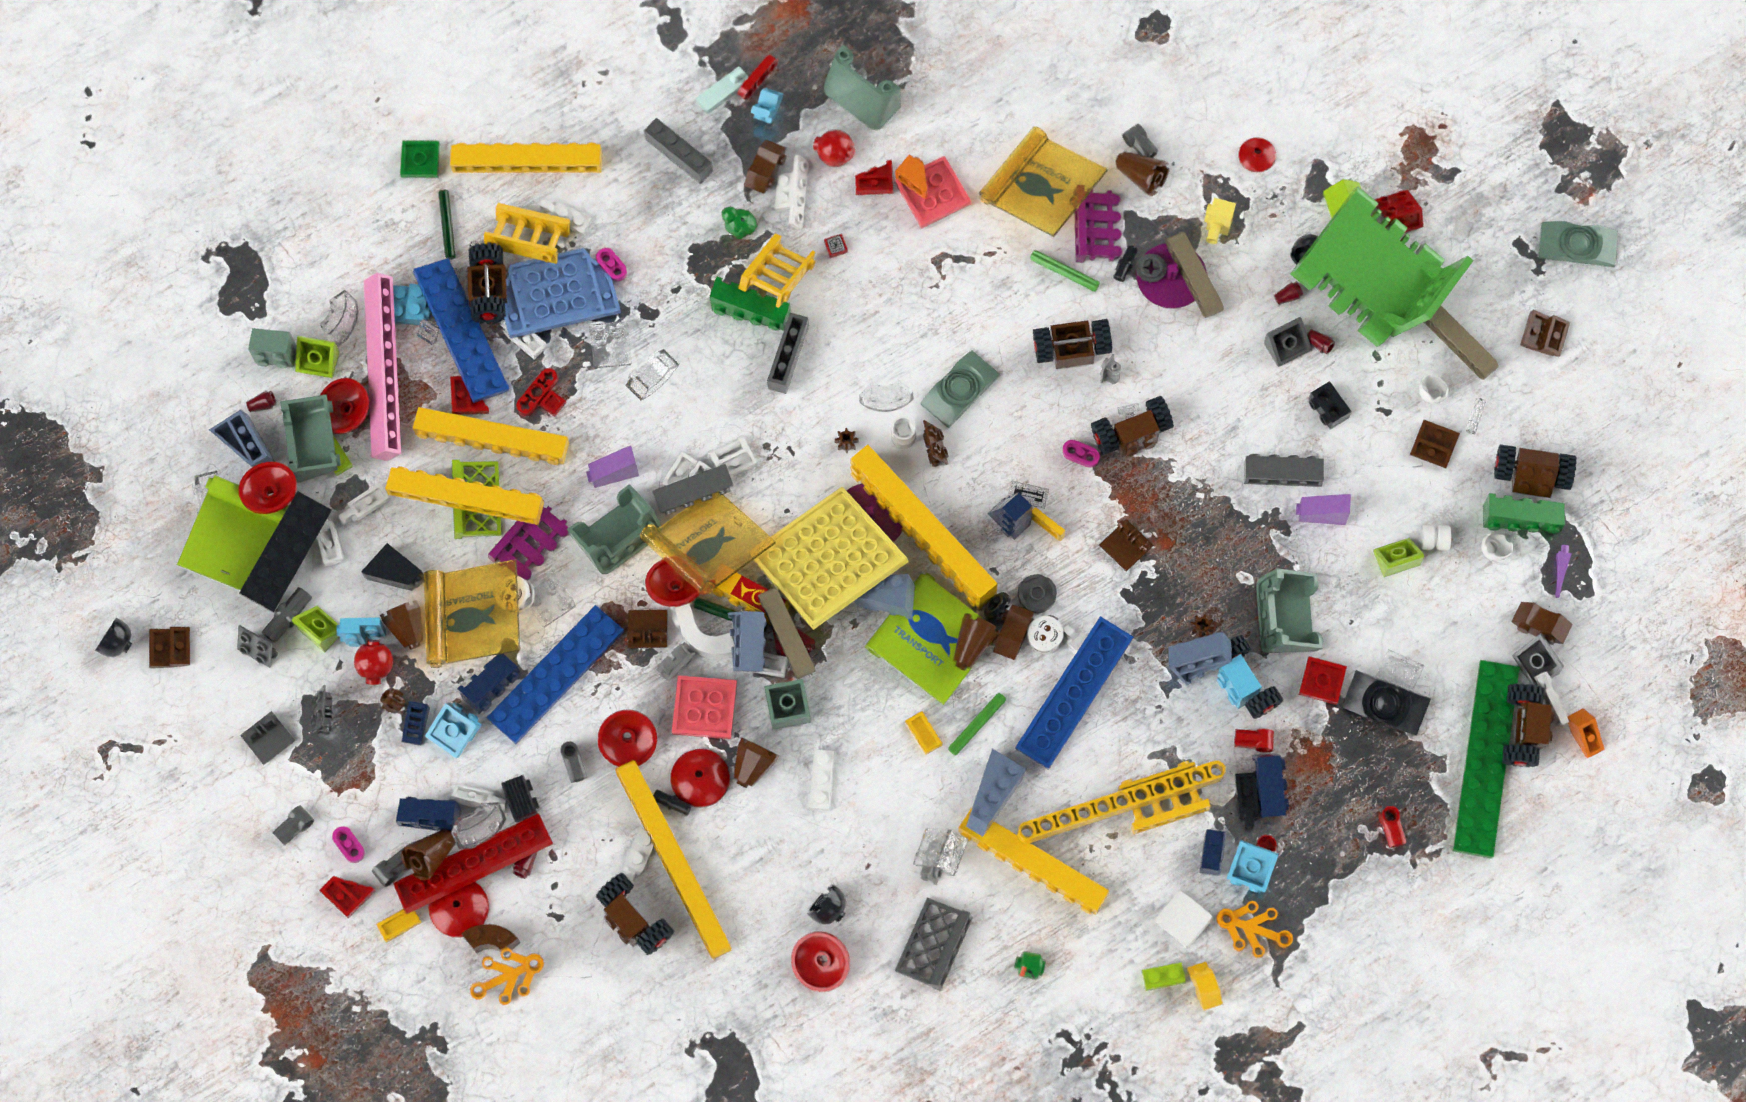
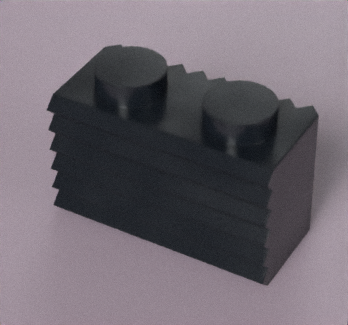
M520 775L501 783L515 823L538 814L536 809L540 807L536 797L532 798L530 791L533 790L530 779L526 780L524 775Z

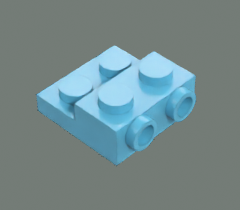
M410 284L409 286L393 285L395 324L426 326L427 319H430L431 310L428 308L429 306L419 284Z
M380 617L340 618V625H337V636H340V641L345 642L346 645L359 647L360 644H366V637L379 639L380 636H386V628Z
M457 702L444 704L425 737L455 758H459L468 742L473 740L482 725L478 722L479 718L472 713L466 714L462 711L464 707Z
M1240 840L1227 879L1234 885L1241 886L1243 884L1248 886L1249 890L1253 892H1265L1279 854Z

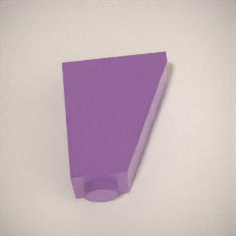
M627 446L589 463L590 471H586L589 483L593 482L594 488L639 476L631 446Z
M1351 494L1301 497L1300 503L1296 504V515H1299V522L1346 525L1350 514Z

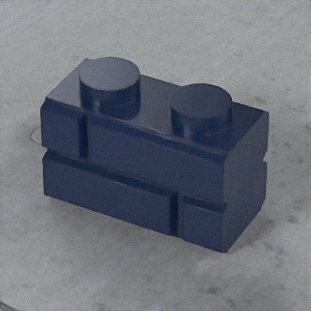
M1206 829L1199 873L1220 876L1226 832Z

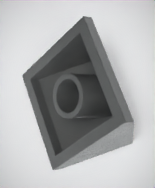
M1301 317L1266 333L1264 345L1278 367L1312 351Z
M1542 633L1512 655L1531 685L1538 686L1534 678L1535 676L1547 671L1549 676L1553 678L1564 667Z

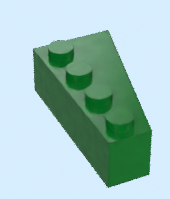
M716 276L709 296L711 309L715 314L720 316L729 315L738 321L747 320L756 326L765 325L774 331H784L791 312L790 303L783 302L778 308L776 307L777 298L769 295L761 297V294L753 289L746 292L742 291L738 287L739 284L731 282V285L722 282L723 278Z
M1489 493L1483 505V528H1488L1492 531L1508 529V531L1512 532L1528 530V532L1535 533L1541 530L1548 533H1558L1565 526V503L1545 500L1533 503L1531 498L1513 500L1512 496L1504 495V498H1496V494Z

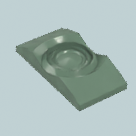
M1567 221L1542 222L1538 258L1615 267L1618 231L1600 225L1582 226Z
M971 350L954 365L942 380L934 385L920 404L947 428H950L1000 376V373Z

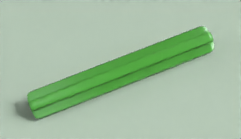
M1034 250L1030 256L1032 261L1094 292L1099 287V281L1037 250Z
M997 693L949 746L948 750L950 753L956 756L1003 705L1006 698L1001 693Z

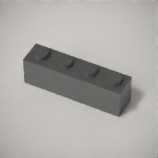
M657 117L644 129L646 141L698 183L702 184L713 172L712 162Z
M790 312L767 379L768 389L784 394L787 393L809 328L808 317Z
M1250 454L1245 457L1244 484L1322 487L1324 481L1323 458L1317 456L1299 458L1297 455L1280 457L1276 454L1269 456Z
M726 464L653 490L652 493L660 514L665 513V515L677 512L675 508L683 506L685 509L695 505L694 501L699 499L702 502L713 498L712 495L718 492L720 495L731 492L730 488L734 485Z

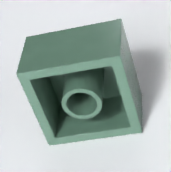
M252 328L248 350L255 363L259 366L276 365L278 368H287L294 365L296 343L290 332Z
M803 679L764 686L772 730L811 723Z

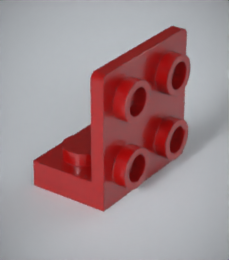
M1401 190L1397 193L1374 199L1378 202L1376 208L1381 211L1382 217H1389L1391 219L1390 222L1397 218L1407 227L1405 233L1424 227L1422 208L1409 190Z

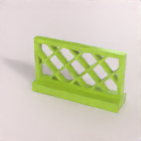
M452 460V479L461 478L464 480L465 478L467 482L472 483L480 474L487 480L484 486L488 483L499 486L498 461L460 462V460ZM464 467H472L476 473L469 478L464 474ZM486 467H494L495 473L490 478L482 472ZM453 508L454 539L472 536H501V517H496L495 519L493 516L487 515L488 518L481 524L474 518L477 514L476 512L471 515L466 510ZM491 519L497 524V530L489 531L484 525ZM470 520L479 526L475 531H466V524Z

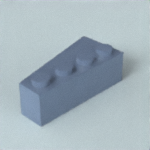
M992 748L966 827L984 836L1022 782L1026 768Z

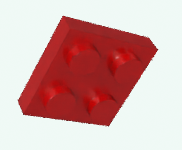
M1308 656L1298 695L1337 705L1347 666Z

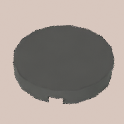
M1040 574L1030 575L1023 579L1018 589L1020 604L1023 608L1034 613H1042L1049 610L1055 603L1057 596L1056 586L1053 581Z

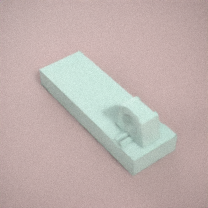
M738 66L696 97V102L709 114L736 94L749 76Z

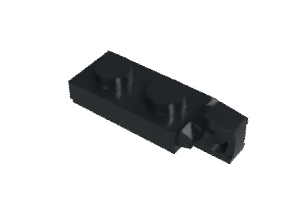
M1255 773L1235 774L1239 817L1244 819L1245 829H1254V818H1258L1259 812Z

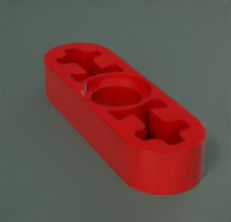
M771 54L767 55L740 86L738 95L745 100L749 99L775 69L778 59Z
M551 368L542 370L517 401L516 407L521 416H530L549 391L557 384L558 377L555 370ZM552 375L553 380L548 379L546 381L545 376ZM535 388H540L543 391L538 397L532 395V391ZM528 404L529 409L525 408L524 410H522L521 405Z

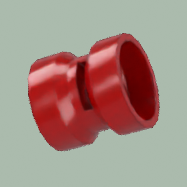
M1263 835L1258 839L1256 846L1275 852L1277 842L1272 836Z

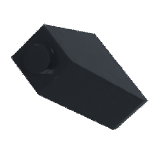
M388 543L361 571L367 580L410 591L415 587L418 588L423 583V578L425 577L422 570Z

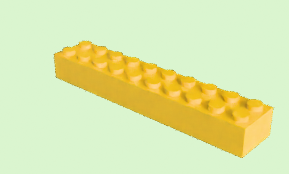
M868 444L850 458L851 476L856 482L860 481L864 485L863 488L869 496L873 495L877 499L876 503L878 506L890 513L889 517L894 523L898 522L903 527L901 529L907 537L911 536L915 540L914 543L920 551L924 550L928 554L929 561L941 568L940 572L942 575L954 582L953 586L955 589L967 596L966 600L972 607L976 606L980 610L986 605L990 598L997 594V582Z

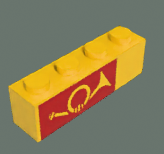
M721 564L709 583L711 592L720 598L724 596L736 607L740 605L746 608L745 611L764 612L767 624L771 625L758 598L759 594L768 591V589ZM781 597L788 610L790 607L789 601Z

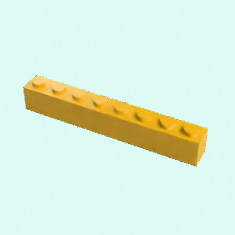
M574 142L569 144L457 143L456 145H451L450 166L453 173H602L601 144L593 142L587 144Z
M418 407L413 424L415 435L422 439H428L429 437L441 443L449 441L454 442L457 446L469 445L477 450L489 449L496 454L504 452L516 458L524 456L532 461L544 460L552 465L564 464L569 446L567 436Z
M402 466L397 468L391 467L385 487L388 495L536 525H539L544 506L542 497L536 493L524 494L517 489H510L509 491L497 485L489 487L477 481L469 483L461 478L449 479L441 474L429 475L422 470H416V472L409 471L408 468Z
M970 808L958 828V832L961 833L960 836L969 842L971 840L978 844L977 847L985 852L991 851L999 861H1007L1012 864L1011 867L1020 873L1024 871L1029 874V878L1034 882L1044 883L1049 891L1055 894L1059 892L1064 895L1063 898L1069 903L1074 904L1075 902L1079 904L1084 912L1097 914L1109 894L1108 889L1033 844L1021 843L1016 834L996 822L992 823L984 836L979 835L966 827L972 810Z

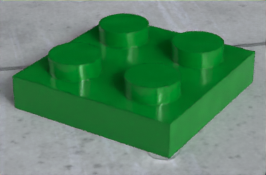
M402 140L401 178H438L440 142Z

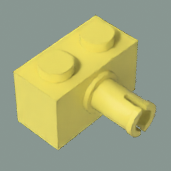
M1214 198L1212 204L1208 203L1204 222L1207 223L1206 230H1209L1206 237L1208 243L1217 244L1219 234L1228 236L1236 203Z

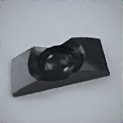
M1356 670L1342 707L1398 730L1417 735L1431 698Z

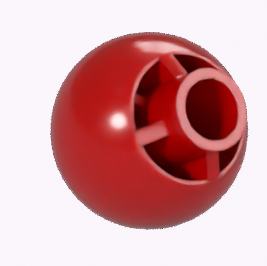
M829 130L821 137L817 136L813 143V149L817 151L820 160L831 167L843 166L855 155V147L851 137L841 130Z
M368 640V643L360 646L355 653V670L361 677L366 678L367 685L381 684V679L386 677L393 667V655L387 646L379 643V640Z

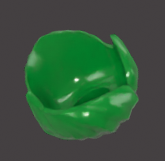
M730 206L724 208L721 212L726 230L737 239L751 235L758 227L755 216L749 210L736 209Z

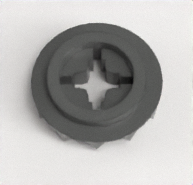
M1146 254L1137 262V275L1140 276L1142 281L1145 280L1149 283L1158 282L1161 278H1164L1166 263L1163 258L1156 254ZM1151 262H1152L1153 268L1156 269V270H1153V273H1152V274H1150V273H1149V270L1146 269V268H1149V265L1151 264Z

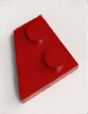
M887 160L883 166L878 168L874 166L867 172L855 175L856 195L893 194L892 160Z
M450 376L452 414H489V407L485 405L483 400L473 403L461 376Z
M333 876L319 891L349 919L376 890L370 886H364L357 882Z

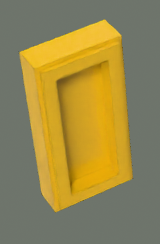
M1035 507L1032 510L1031 520L1058 541L1065 537V529Z
M923 711L905 720L925 755L943 745Z
M404 909L376 925L387 943L422 922L416 911L406 915Z

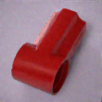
M1235 730L1234 747L1251 748L1263 753L1273 752V730Z
M1394 806L1386 807L1379 814V822L1383 826L1389 848L1406 844L1399 819L1400 812ZM1386 812H1390L1391 814H1393V821H1389L1386 819Z

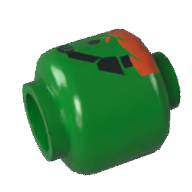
M1024 951L1020 957H1016L1014 968L1018 969L1020 977L1036 980L1044 973L1045 960H1043L1040 954Z

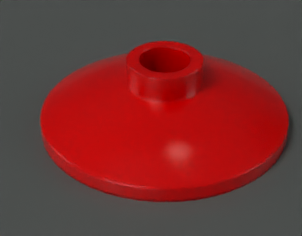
M1255 137L1246 140L1241 145L1238 156L1240 163L1251 172H1264L1273 166L1276 159V151L1268 140ZM1255 150H1259L1261 153L1256 154Z

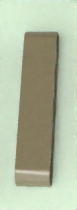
M1185 232L1166 238V246L1174 262L1178 265V269L1203 316L1208 318L1224 310L1222 301Z
M1442 306L1438 308L1430 320L1424 322L1480 379L1484 380L1499 367L1497 361Z
M775 587L759 594V601L796 678L800 679L816 672L814 664L777 588Z

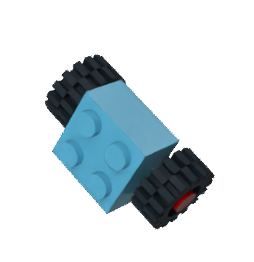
M1238 635L1230 640L1232 662L1219 669L1217 682L1222 689H1226L1228 700L1232 705H1236L1238 709L1246 706L1253 719H1257L1278 707L1284 699L1275 686L1269 687L1263 692L1261 691L1262 686L1243 658L1245 654L1249 653L1251 648L1243 635Z

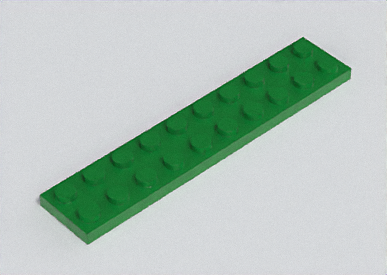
M1480 660L1452 852L1490 859L1494 857L1506 764L1502 763L1503 746L1509 745L1515 706L1507 702L1508 685L1518 684L1520 670L1518 666Z

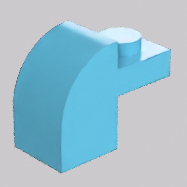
M769 88L762 89L758 104L753 105L751 113L754 114L753 118L771 124L779 110L783 93Z

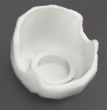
M1430 374L1422 377L1419 385L1420 396L1429 403L1444 401L1449 391L1447 383L1440 376L1432 377Z
M1492 532L1487 534L1481 542L1482 552L1485 557L1495 562L1508 558L1513 552V543L1506 539L1505 534Z

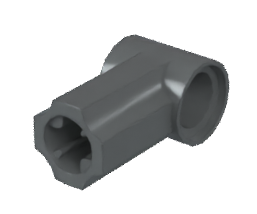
M1137 123L1122 134L1125 143L1130 148L1133 147L1139 155L1154 158L1158 153V149L1147 138L1146 131L1140 124Z
M571 741L563 743L560 751L570 782L584 780L587 778V774L577 745ZM568 748L575 749V753L572 756L565 755V751Z
M301 805L295 807L288 814V818L272 832L284 846L299 832L307 830L314 822V819Z
M404 848L387 861H381L372 869V873L383 887L392 884L398 878V875L406 869L401 858V851Z

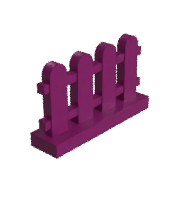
M1077 186L1074 191L1075 257L1077 263H1083L1086 257H1090V260L1093 261L1095 257L1109 258V261L1113 262L1114 258H1119L1122 254L1121 247L1114 246V241H1118L1121 238L1122 232L1117 228H1113V224H1117L1120 221L1121 214L1112 209V206H1117L1121 199L1119 195L1112 194V190H1107L1106 193H1093V189H1088L1085 192V186ZM1094 205L1107 206V211L1094 210ZM1094 223H1107V228L1094 227ZM1095 240L1108 241V245H1095Z
M549 506L547 508L543 507L539 524L543 522L553 531L550 535H547L536 524L516 521L488 553V558L492 562L498 559L500 561L498 565L501 568L505 565L516 576L529 580L532 572L528 567L532 563L536 566H541L544 563V557L540 553L544 549L550 552L556 549L557 543L553 538L557 534L561 537H566L569 534L568 526L565 525L567 521L564 518L561 521L550 512L552 508ZM523 530L525 532L523 536H518V534ZM529 536L540 544L537 550L525 541ZM511 545L510 551H506V548ZM516 551L528 559L525 564H522L513 556Z

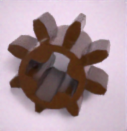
M847 428L843 432L838 431L839 438H835V443L839 444L838 450L843 449L846 453L851 449L856 450L854 443H859V439L854 438L856 435L855 431L850 432Z
M1206 614L1200 618L1196 615V623L1190 622V627L1194 628L1191 631V635L1196 634L1198 638L1209 636L1208 631L1214 632V627L1210 626L1213 623V619L1208 620ZM1201 624L1204 625L1203 630L1200 629Z
M394 688L392 690L387 689L380 698V702L383 703L381 708L388 713L399 712L405 704V700L401 698L404 693Z

